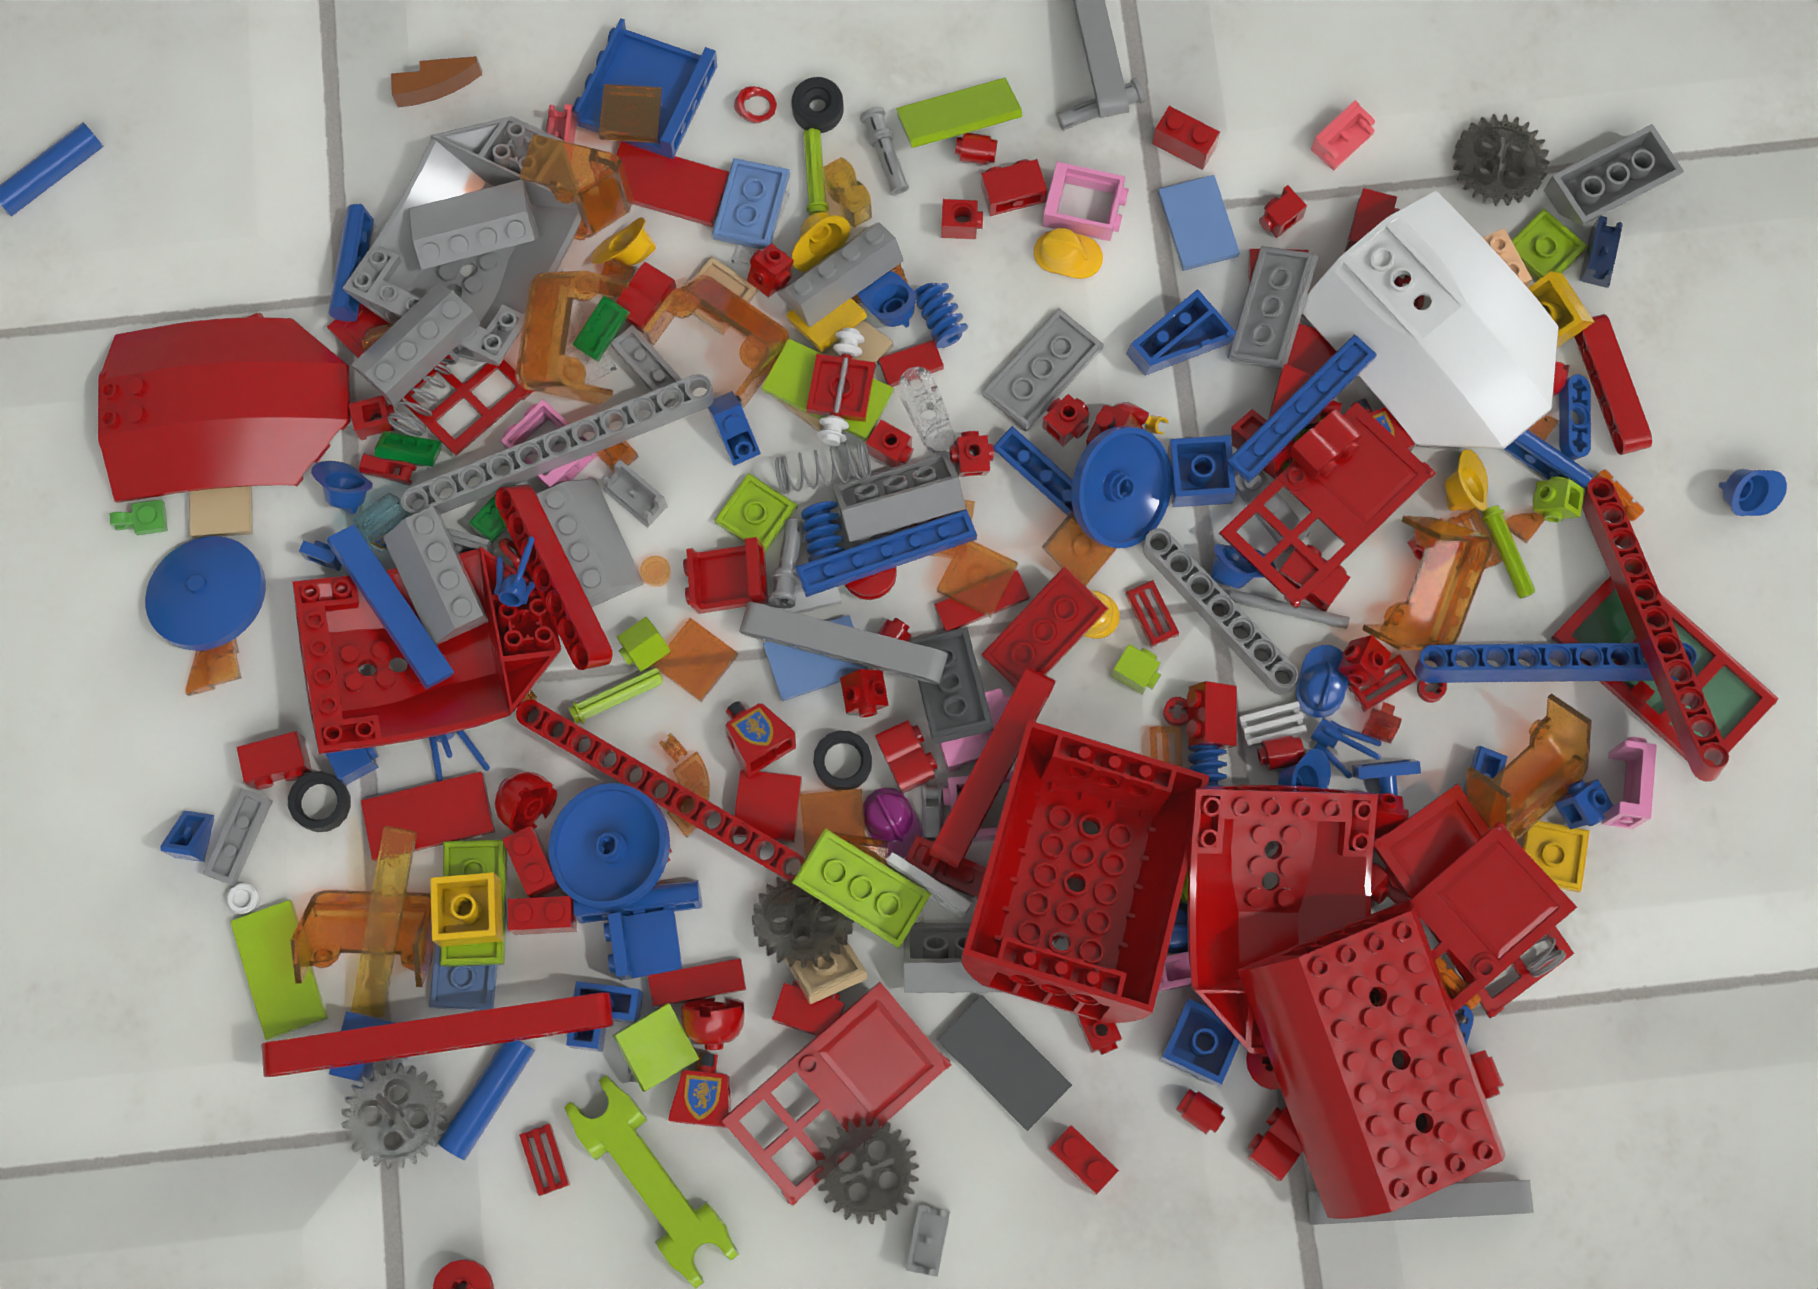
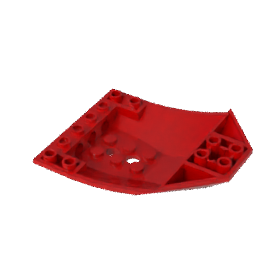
M479 546V549L460 553L459 556L489 621L436 645L454 673L451 677L426 690L349 575L292 581L300 653L318 753L323 754L414 741L478 727L510 716L561 652L559 634L536 587L530 593L526 604H521L517 607L507 606L499 600V595L494 593L497 557ZM503 562L504 580L509 575L516 574L517 571ZM397 568L385 570L421 622ZM523 576V578L525 579V584L527 586L531 580ZM395 658H401L406 661L407 668L403 672H394L390 668L389 663ZM364 664H370L374 666L376 672L371 676H364L358 669Z
M1252 784L1194 788L1187 906L1188 955L1192 989L1251 1054L1268 1053L1237 969L1371 915L1372 858L1378 794L1309 786ZM1270 841H1276L1278 844L1277 852L1273 856L1267 857L1264 852L1265 846ZM1268 872H1275L1278 878L1277 884L1272 889H1265L1262 885V878ZM1374 988L1370 991L1369 999L1377 992Z

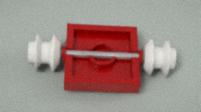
M843 328L842 331L835 334L840 343L835 344L833 350L840 357L816 354L806 411L809 414L826 416L819 420V423L824 426V430L818 431L817 436L822 439L824 444L830 446H838L840 442L847 440V437L842 434V430L848 429L849 424L844 419L866 422L876 362L853 359L862 355V349L857 346L865 341L860 332L854 328Z

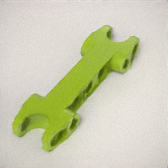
M605 1075L598 1080L608 1097V1107L602 1116L589 1119L574 1102L567 1104L564 1109L574 1127L576 1136L595 1160H598L607 1152L610 1153L666 1230V1233L655 1241L658 1249L671 1267L680 1272L696 1289L704 1283L703 1277L694 1263L695 1253L700 1246L706 1243L715 1244L730 1261L740 1254L731 1240L727 1226L708 1201L696 1210L693 1209L636 1131L637 1128L648 1121L633 1098L621 1090L608 1075Z

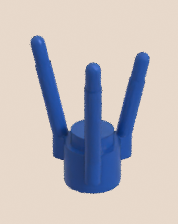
M529 537L516 574L509 575L504 580L503 558L501 556L497 557L494 593L499 595V600L507 606L517 607L521 604H526L530 593L535 588L532 580L526 586L525 579L523 578L534 543V537Z
M1323 718L1310 738L1317 742L1314 749L1322 750L1332 764L1348 779L1352 778V774L1327 749L1328 746L1334 749L1338 741H1341L1376 760L1381 759L1380 754L1343 734L1376 746H1381L1382 742L1380 740L1341 726L1333 720L1329 722Z
M464 730L457 731V734L485 771H488L490 769L489 765ZM454 732L429 737L437 782L443 781L437 742L442 743L446 756L451 758L453 755L448 740L454 737Z

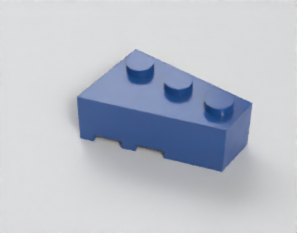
M1197 289L1133 341L1126 355L1146 376L1228 345L1237 333Z

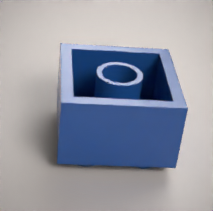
M1231 435L1170 439L1167 455L1171 465L1172 508L1232 504L1236 495L1235 473L1227 464V460L1233 455Z
M1188 998L1183 1004L1159 1060L1219 1087L1223 1084L1240 1042L1209 1007Z

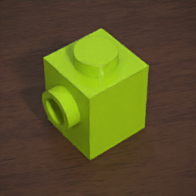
M647 616L616 637L623 647L618 650L628 665L634 662L640 672L671 652Z
M1129 644L1115 665L1111 676L1143 695L1147 687L1153 690L1162 674L1157 672L1160 662L1156 660L1157 656L1144 648L1139 650Z

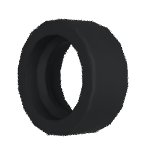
M838 730L827 734L819 741L814 751L813 764L818 778L825 786L835 791H850L858 788L867 780L872 769V755L868 744L860 735L851 731ZM840 743L854 746L861 757V765L858 771L853 776L845 779L832 776L825 766V756L828 750Z
M323 771L309 772L301 776L292 785L288 795V809L292 818L304 828L314 832H328L339 827L347 818L351 808V796L346 785L334 775ZM314 785H328L337 795L335 810L324 819L315 820L309 818L302 809L304 794Z

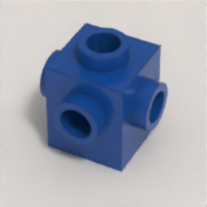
M1581 779L1570 784L1566 788L1568 792L1554 803L1570 830L1585 825L1593 826L1605 819L1604 813L1614 806L1598 779L1586 783Z

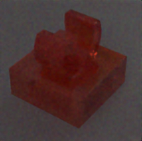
M1383 702L1381 710L1372 708L1364 723L1362 734L1391 744L1402 721V718L1393 715L1395 706Z

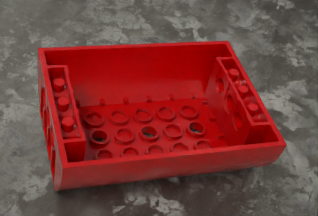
M1027 720L961 958L962 965L968 974L983 986L1103 1023H1127L1150 1016L1154 1011L1189 864L1194 788L1207 787L1210 776ZM1085 821L1094 822L1098 827V833L1094 835L1086 833L1083 830L1082 823ZM1078 878L1083 883V890L1080 892L1072 891L1068 887L1067 880ZM1054 936L1066 938L1068 949H1056L1052 944V938Z
M1400 902L1237 969L1327 1218L1351 1219L1390 1213L1504 1160L1506 1155L1505 1149L1414 903ZM1374 987L1381 993V1001L1377 1006H1374L1369 999L1370 991ZM1398 1050L1404 1056V1063L1399 1069L1393 1065L1392 1061L1394 1053ZM1421 1113L1427 1119V1126L1422 1132L1416 1127V1118Z

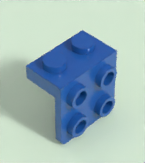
M671 909L623 916L621 912L608 914L609 923H604V934L606 942L611 941L613 954H608L610 973H615L620 981L647 977L648 975L682 968L676 917Z

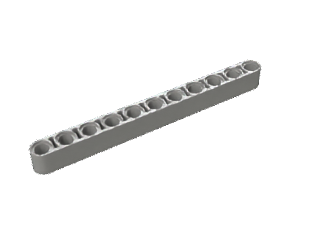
M701 374L689 376L405 490L401 496V505L409 516L431 506H434L440 515L494 494L500 487L514 486L704 410L711 406L714 401L711 381L708 377ZM697 388L707 389L706 393L702 396H694L692 394ZM669 399L679 400V403L674 407L664 406ZM641 410L651 411L647 418L640 419L636 417ZM612 422H623L622 426L619 429H609V425ZM584 433H594V437L591 440H580ZM559 443L566 444V448L562 452L556 453L552 451L555 445ZM532 454L538 455L534 463H524L527 456ZM505 465L510 467L506 474L496 475L499 467ZM473 477H481V481L478 485L473 487L468 486V482L470 481V479H472ZM446 488L453 489L451 495L447 498L439 497L442 490ZM424 500L423 505L419 509H411L414 501Z

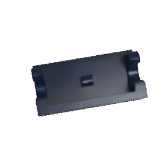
M1600 216L1590 231L1579 281L1609 288L1623 224L1618 222L1614 227L1607 226V217Z

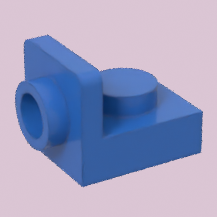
M303 540L299 552L306 560L338 572L340 571L342 564L328 544L317 540L312 544Z

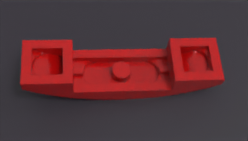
M916 835L905 860L940 883L978 899L986 867L964 858L957 869L929 855L934 842Z

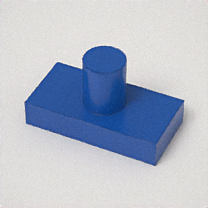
M1409 759L1352 765L1353 777L1356 779L1378 778L1379 794L1390 793L1398 796L1396 776L1421 774L1420 761Z

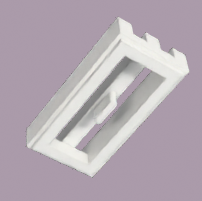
M1296 701L1240 716L1238 720L1247 748L1260 745L1262 740L1305 733L1307 727L1303 722L1304 717L1300 712L1299 702ZM1293 711L1294 714L1250 727L1247 726L1249 722ZM1296 722L1297 727L1251 739L1250 736L1251 733Z

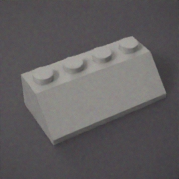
M1651 124L1552 175L1544 192L1560 215L1583 226L1683 174L1684 170L1654 125Z
M524 179L410 208L412 239L421 269L534 241L540 237Z
M880 222L875 223L792 280L785 287L778 290V296L811 327L845 301L858 294L904 261L896 237Z
M437 283L352 364V367L394 406L461 343L480 322L473 309L452 290Z
M947 452L871 473L870 479L867 478L861 481L858 478L850 479L846 484L840 482L832 485L844 528L850 542L855 540L864 541L876 534L883 532L892 533L907 525L923 524L929 521V519L942 515L947 516L966 509L960 480Z
M596 479L565 481L537 493L543 510L591 607L644 584Z
M434 506L405 518L383 536L423 627L436 645L489 621L445 523Z
M971 923L913 924L904 939V993H988L1002 991L981 985L968 974L962 965L961 958Z

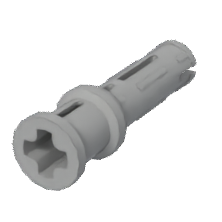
M1132 78L1130 83L1125 84L1128 104L1130 105L1135 102L1141 104L1145 101L1142 87L1137 78ZM1091 99L1057 113V119L1063 131L1099 116L1096 99Z
M871 108L861 114L860 120L866 125L869 133V144L876 148L891 189V194H902L909 189V186L906 183L891 142L894 136L893 132L887 127L884 119L886 114L884 108Z
M788 519L785 521L779 566L772 575L774 588L773 592L769 595V603L783 609L792 608L796 603L794 590L795 585L799 583V578L795 567L797 566L803 532V522L800 521L798 525V519Z

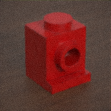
M1287 185L1283 188L1280 199L1274 197L1265 205V212L1259 218V223L1265 231L1271 232L1278 238L1304 217L1307 205Z
M383 395L348 404L354 431L361 441L366 440L369 436L381 434L383 431L395 430L387 419L390 413H395L393 405L389 404Z
M1080 1015L1077 1016L1076 1019L1091 1053L1099 1050L1100 1054L1104 1055L1118 1049L1117 1042L1121 1041L1122 1037L1116 1023H1103ZM1099 1024L1104 1025L1107 1028V1034L1099 1036L1095 1031L1096 1026Z

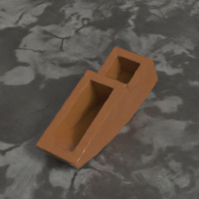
M477 56L419 61L420 71L391 73L392 96L398 108L434 101L472 83L482 76V68Z

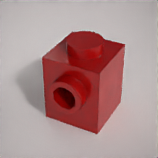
M882 419L865 443L869 455L890 467L899 466L901 463L906 464L914 451V448H912V436Z
M1390 793L1378 794L1374 837L1387 834L1409 818V810L1404 809L1402 796Z

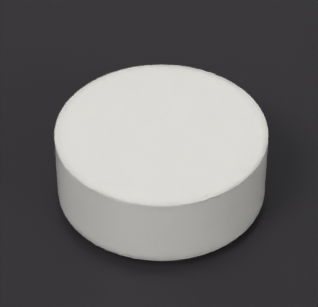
M237 884L227 894L228 907L239 915L251 914L260 905V893L250 884Z

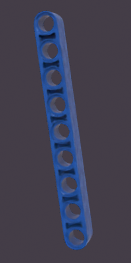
M1639 643L1430 645L1421 651L1415 665L1416 676L1427 683L1654 681L1647 663L1643 661L1644 655ZM1682 643L1693 667L1697 661L1696 650L1691 645ZM1580 659L1589 661L1592 666L1583 664ZM1612 659H1617L1622 665L1615 664ZM1487 660L1495 661L1499 666H1492ZM1518 660H1524L1530 666H1523ZM1549 660H1556L1561 666H1555ZM1425 661H1432L1437 667H1430ZM1456 661H1463L1468 667H1462Z

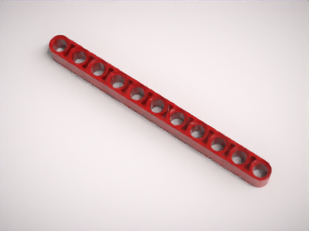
M1604 477L1593 478L1584 493L1583 512L1691 771L1699 780L1711 782L1718 778L1728 763V750L1617 490L1609 479ZM1682 704L1688 705L1691 709L1684 707ZM1693 731L1699 732L1703 737L1696 735ZM1705 759L1711 760L1715 765L1709 764Z
M530 699L518 705L516 718L520 724L623 785L633 787L645 793L659 806L791 882L795 875H788L786 871L787 864L791 860L797 859L801 865L804 862L805 858L799 853L541 703ZM538 709V718L534 722H528L530 711ZM563 723L565 728L563 734L559 737H554V728L556 725ZM589 738L590 747L588 750L579 752V743L583 739ZM610 753H615V763L613 766L605 768V757ZM636 768H641L642 776L640 780L631 783L630 773ZM662 783H667V794L662 798H657L655 795L656 788ZM688 798H693L694 808L688 813H683L681 810L682 803ZM712 814H720V824L716 828L710 829L707 825L708 818ZM739 829H746V840L741 844H735L733 838L735 832ZM766 844H772L774 847L773 855L769 859H761V848Z
M610 993L588 994L266 1042L261 1044L263 1076L277 1077L607 1028L613 1026Z

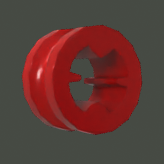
M1420 680L1417 685V693L1423 701L1434 703L1445 695L1447 683H1437L1439 688L1436 692L1439 694L1435 695L1433 691L1427 693L1425 688L1428 684Z
M1173 697L1166 702L1163 709V717L1169 725L1174 727L1182 726L1188 721V705L1185 698ZM1175 705H1181V711H1186V714H1181L1179 719L1173 718L1174 713H1169V709H1174Z

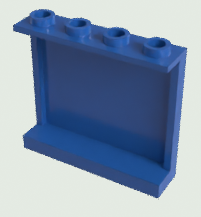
M620 18L616 28L613 27L609 32L608 44L605 50H601L598 54L593 74L590 73L586 78L585 90L582 96H578L574 102L573 113H575L577 125L674 159L717 69L716 51L705 47L702 55L672 46L626 30L625 19Z

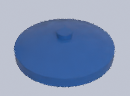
M1118 426L1100 433L1085 448L1075 468L1071 496L1076 520L1082 531L1091 540L1112 548H1128L1144 541L1147 534L1158 527L1166 513L1172 490L1171 465L1160 441L1146 430L1129 426Z
M209 536L191 540L169 553L153 572L145 596V608L148 619L153 628L166 641L176 647L200 651L222 646L242 634L258 615L266 592L265 574L255 555L246 546L234 539Z
M606 783L590 787L577 794L565 805L553 825L548 852L552 873L562 890L579 903L606 910L628 906L644 897L656 885L664 872L670 851L669 828L661 809L645 793L618 783Z

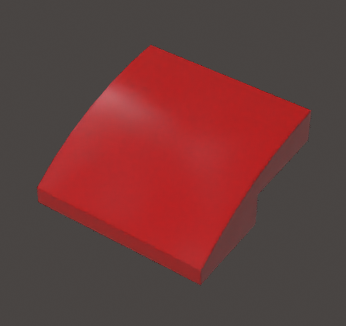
M740 770L734 816L776 841L795 842L802 776L756 772L747 778L744 771ZM739 829L735 832L734 836L747 837L746 829Z

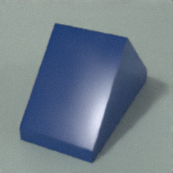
M184 810L161 844V851L174 858L205 863L214 815Z

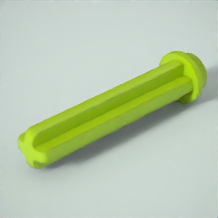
M809 128V130L804 131L809 202L806 205V211L809 215L817 212H827L829 204L826 203L821 132L817 129Z
M1499 505L1489 507L1481 512L1483 515L1481 520L1486 522L1518 597L1520 599L1529 597L1535 593V588L1502 515L1505 511L1500 509Z
M652 668L579 703L574 701L573 705L568 708L575 723L582 722L584 724L585 719L661 685L663 679L659 670Z

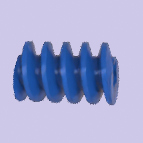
M927 283L914 291L917 307L922 310V318L927 320V328L932 330L931 337L936 340L937 348H946L960 340L962 333L968 329L966 323L958 324L963 319V314H953L958 309V304H948L954 298V295L952 293L943 294L949 289L948 283Z
M835 501L812 504L801 512V517L805 521L803 523V530L807 532L804 537L805 542L808 543L806 547L807 553L810 554L808 562L845 550L844 547L835 546V544L843 541V536L834 535V532L841 530V525L832 524V521L839 518V513L830 512V510L838 507Z
M1214 745L1189 746L1188 749L1194 753L1188 755V761L1194 765L1188 769L1209 775L1207 787L1223 786L1218 784V781L1227 779V774L1218 772V769L1226 767L1227 762L1218 760V757L1227 754V750Z

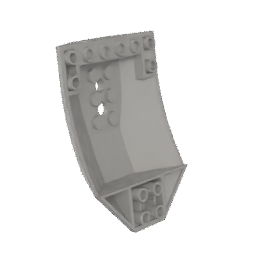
M513 116L431 135V140L405 192L377 239L344 285L343 290L392 326L437 283L450 290H458L462 292L460 298L473 309L480 324L452 351L461 358L499 366L548 289L573 242L585 213L584 203L563 140ZM524 179L539 230V238L519 245L421 269L412 239L410 208ZM466 265H473L477 268L476 274L470 277L463 276L460 271Z

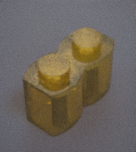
M840 157L824 166L826 190L829 196L836 203L840 204L841 214L848 220L849 224L855 228L871 219L870 194L866 187L856 180V173L852 165L846 159Z

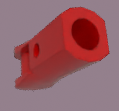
M366 453L362 455L359 464L360 473L407 486L412 485L410 478L412 472L417 469L415 465L408 462L375 457V455ZM395 467L400 468L399 475L393 474Z

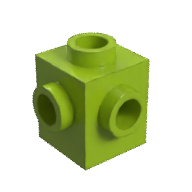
M1551 477L1547 481H1537L1535 494L1533 495L1532 510L1542 515L1544 520L1553 523L1562 522V519L1580 518L1585 489L1572 480L1563 477Z

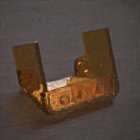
M533 134L519 178L520 180L550 187L551 192L555 195V199L562 203L571 204L576 202L582 220L574 239L585 240V238H591L630 212L633 197L622 160L618 156L607 151Z
M583 270L544 272L536 275L531 280L528 288L516 367V380L519 385L528 390L601 405L612 397L613 390L585 384V366L579 359L565 355L573 299L589 301L596 294L616 298L629 287V281Z
M698 275L668 295L643 331L649 343L654 346L674 317L687 318L699 306L746 338L740 347L739 356L742 363L752 371L735 393L741 406L745 408L769 375L789 339V334L782 325L712 277Z
M1403 516L1401 522L1416 529V543L1425 548L1406 602H1397L1390 606L1385 612L1383 624H1364L1362 630L1398 650H1423L1430 645H1454L1460 636L1491 553L1492 539L1478 531L1437 518Z
M1552 693L1547 697L1546 716L1542 720H1536L1529 729V746L1492 779L1486 774H1481L1473 767L1467 770V800L1490 830L1495 826V823L1500 821L1506 825V828L1516 841L1555 806L1554 803L1568 792L1566 788L1570 784L1583 779L1589 767L1592 720Z
M323 890L315 893L311 897L290 940L295 984H302L310 966L326 968L336 962L341 953L400 955L402 966L415 971L416 987H423L433 960L434 942L432 941L431 894Z

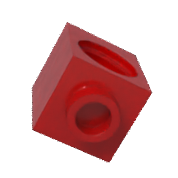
M943 199L941 238L976 239L977 229H983V211H978V200ZM960 216H965L970 220L961 223L958 222L956 218Z

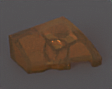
M236 638L213 649L196 651L185 688L187 696L214 690L215 685L242 679L237 658L239 649Z

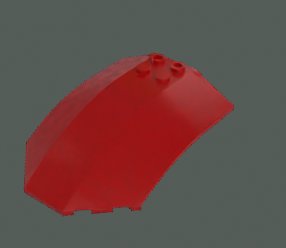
M250 317L210 319L115 334L98 378V442L102 451L114 502L121 503L177 493L232 487L295 485L298 487L304 479L303 474L313 462L317 463L330 448L329 442L340 429L344 430L351 422L348 405L350 403L349 365L292 318Z

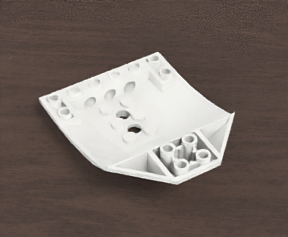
M1437 191L1385 218L1341 255L1307 295L1302 315L1336 352L1355 334L1377 354L1376 358L1358 376L1399 422L1417 446L1504 449L1552 410L1558 325L1502 258ZM1405 274L1411 277L1410 283L1405 287H1398L1394 284L1396 277ZM1426 295L1432 300L1430 307L1425 310L1416 309L1414 301L1418 296Z

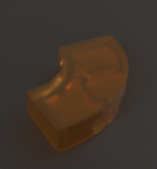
M696 751L675 767L673 772L678 780V784L709 801V774L701 756ZM693 798L684 800L681 805L683 813L692 811L694 800ZM670 811L667 812L686 838L696 830L697 827Z

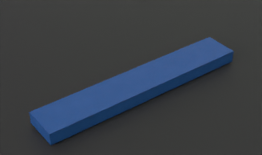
M1354 334L1227 460V464L1249 484L1376 358L1377 354Z
M965 509L796 566L795 569L806 597L977 540V533L968 511Z
M352 525L327 538L328 545L425 689L427 690L451 677L454 671L356 526Z

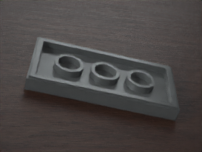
M968 627L909 640L908 642L938 649L948 654L939 685L918 681L933 745L993 731V724Z
M983 995L937 1039L1026 1131L1072 1086Z

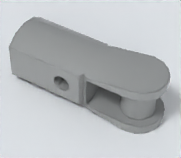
M938 783V787H926V784H922V836L927 840H936L944 825L942 783ZM926 799H938L939 806L926 807Z

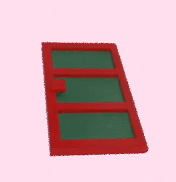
M1611 576L1551 637L1557 644L1638 643ZM1661 594L1681 642L1691 645L1696 650L1697 661L1692 668L1729 753L1764 714L1777 703L1779 698ZM1580 659L1583 664L1592 666L1589 661ZM1612 659L1615 664L1622 665L1617 659ZM1599 681L1687 761L1654 681ZM1682 704L1684 707L1691 709L1688 705ZM1693 731L1696 735L1703 737L1699 732ZM1705 759L1709 764L1715 765L1711 760Z

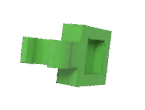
M163 500L132 504L131 513H109L110 525L115 526V530L134 528L137 536L168 531L166 508Z

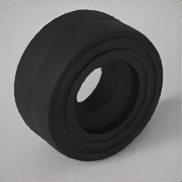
M811 77L802 81L793 92L791 100L793 116L797 124L804 130L814 128L821 133H825L835 128L841 121L844 113L843 95L833 81L824 77ZM820 99L826 103V106L820 111H814L810 108V103L813 100Z

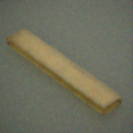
M385 826L383 829L351 1012L383 1017L385 1014L417 831Z

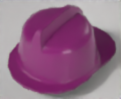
M881 788L867 796L862 807V817L875 845L881 853L888 857L893 852L899 857L905 858L916 835L922 837L920 822L908 799L894 788Z

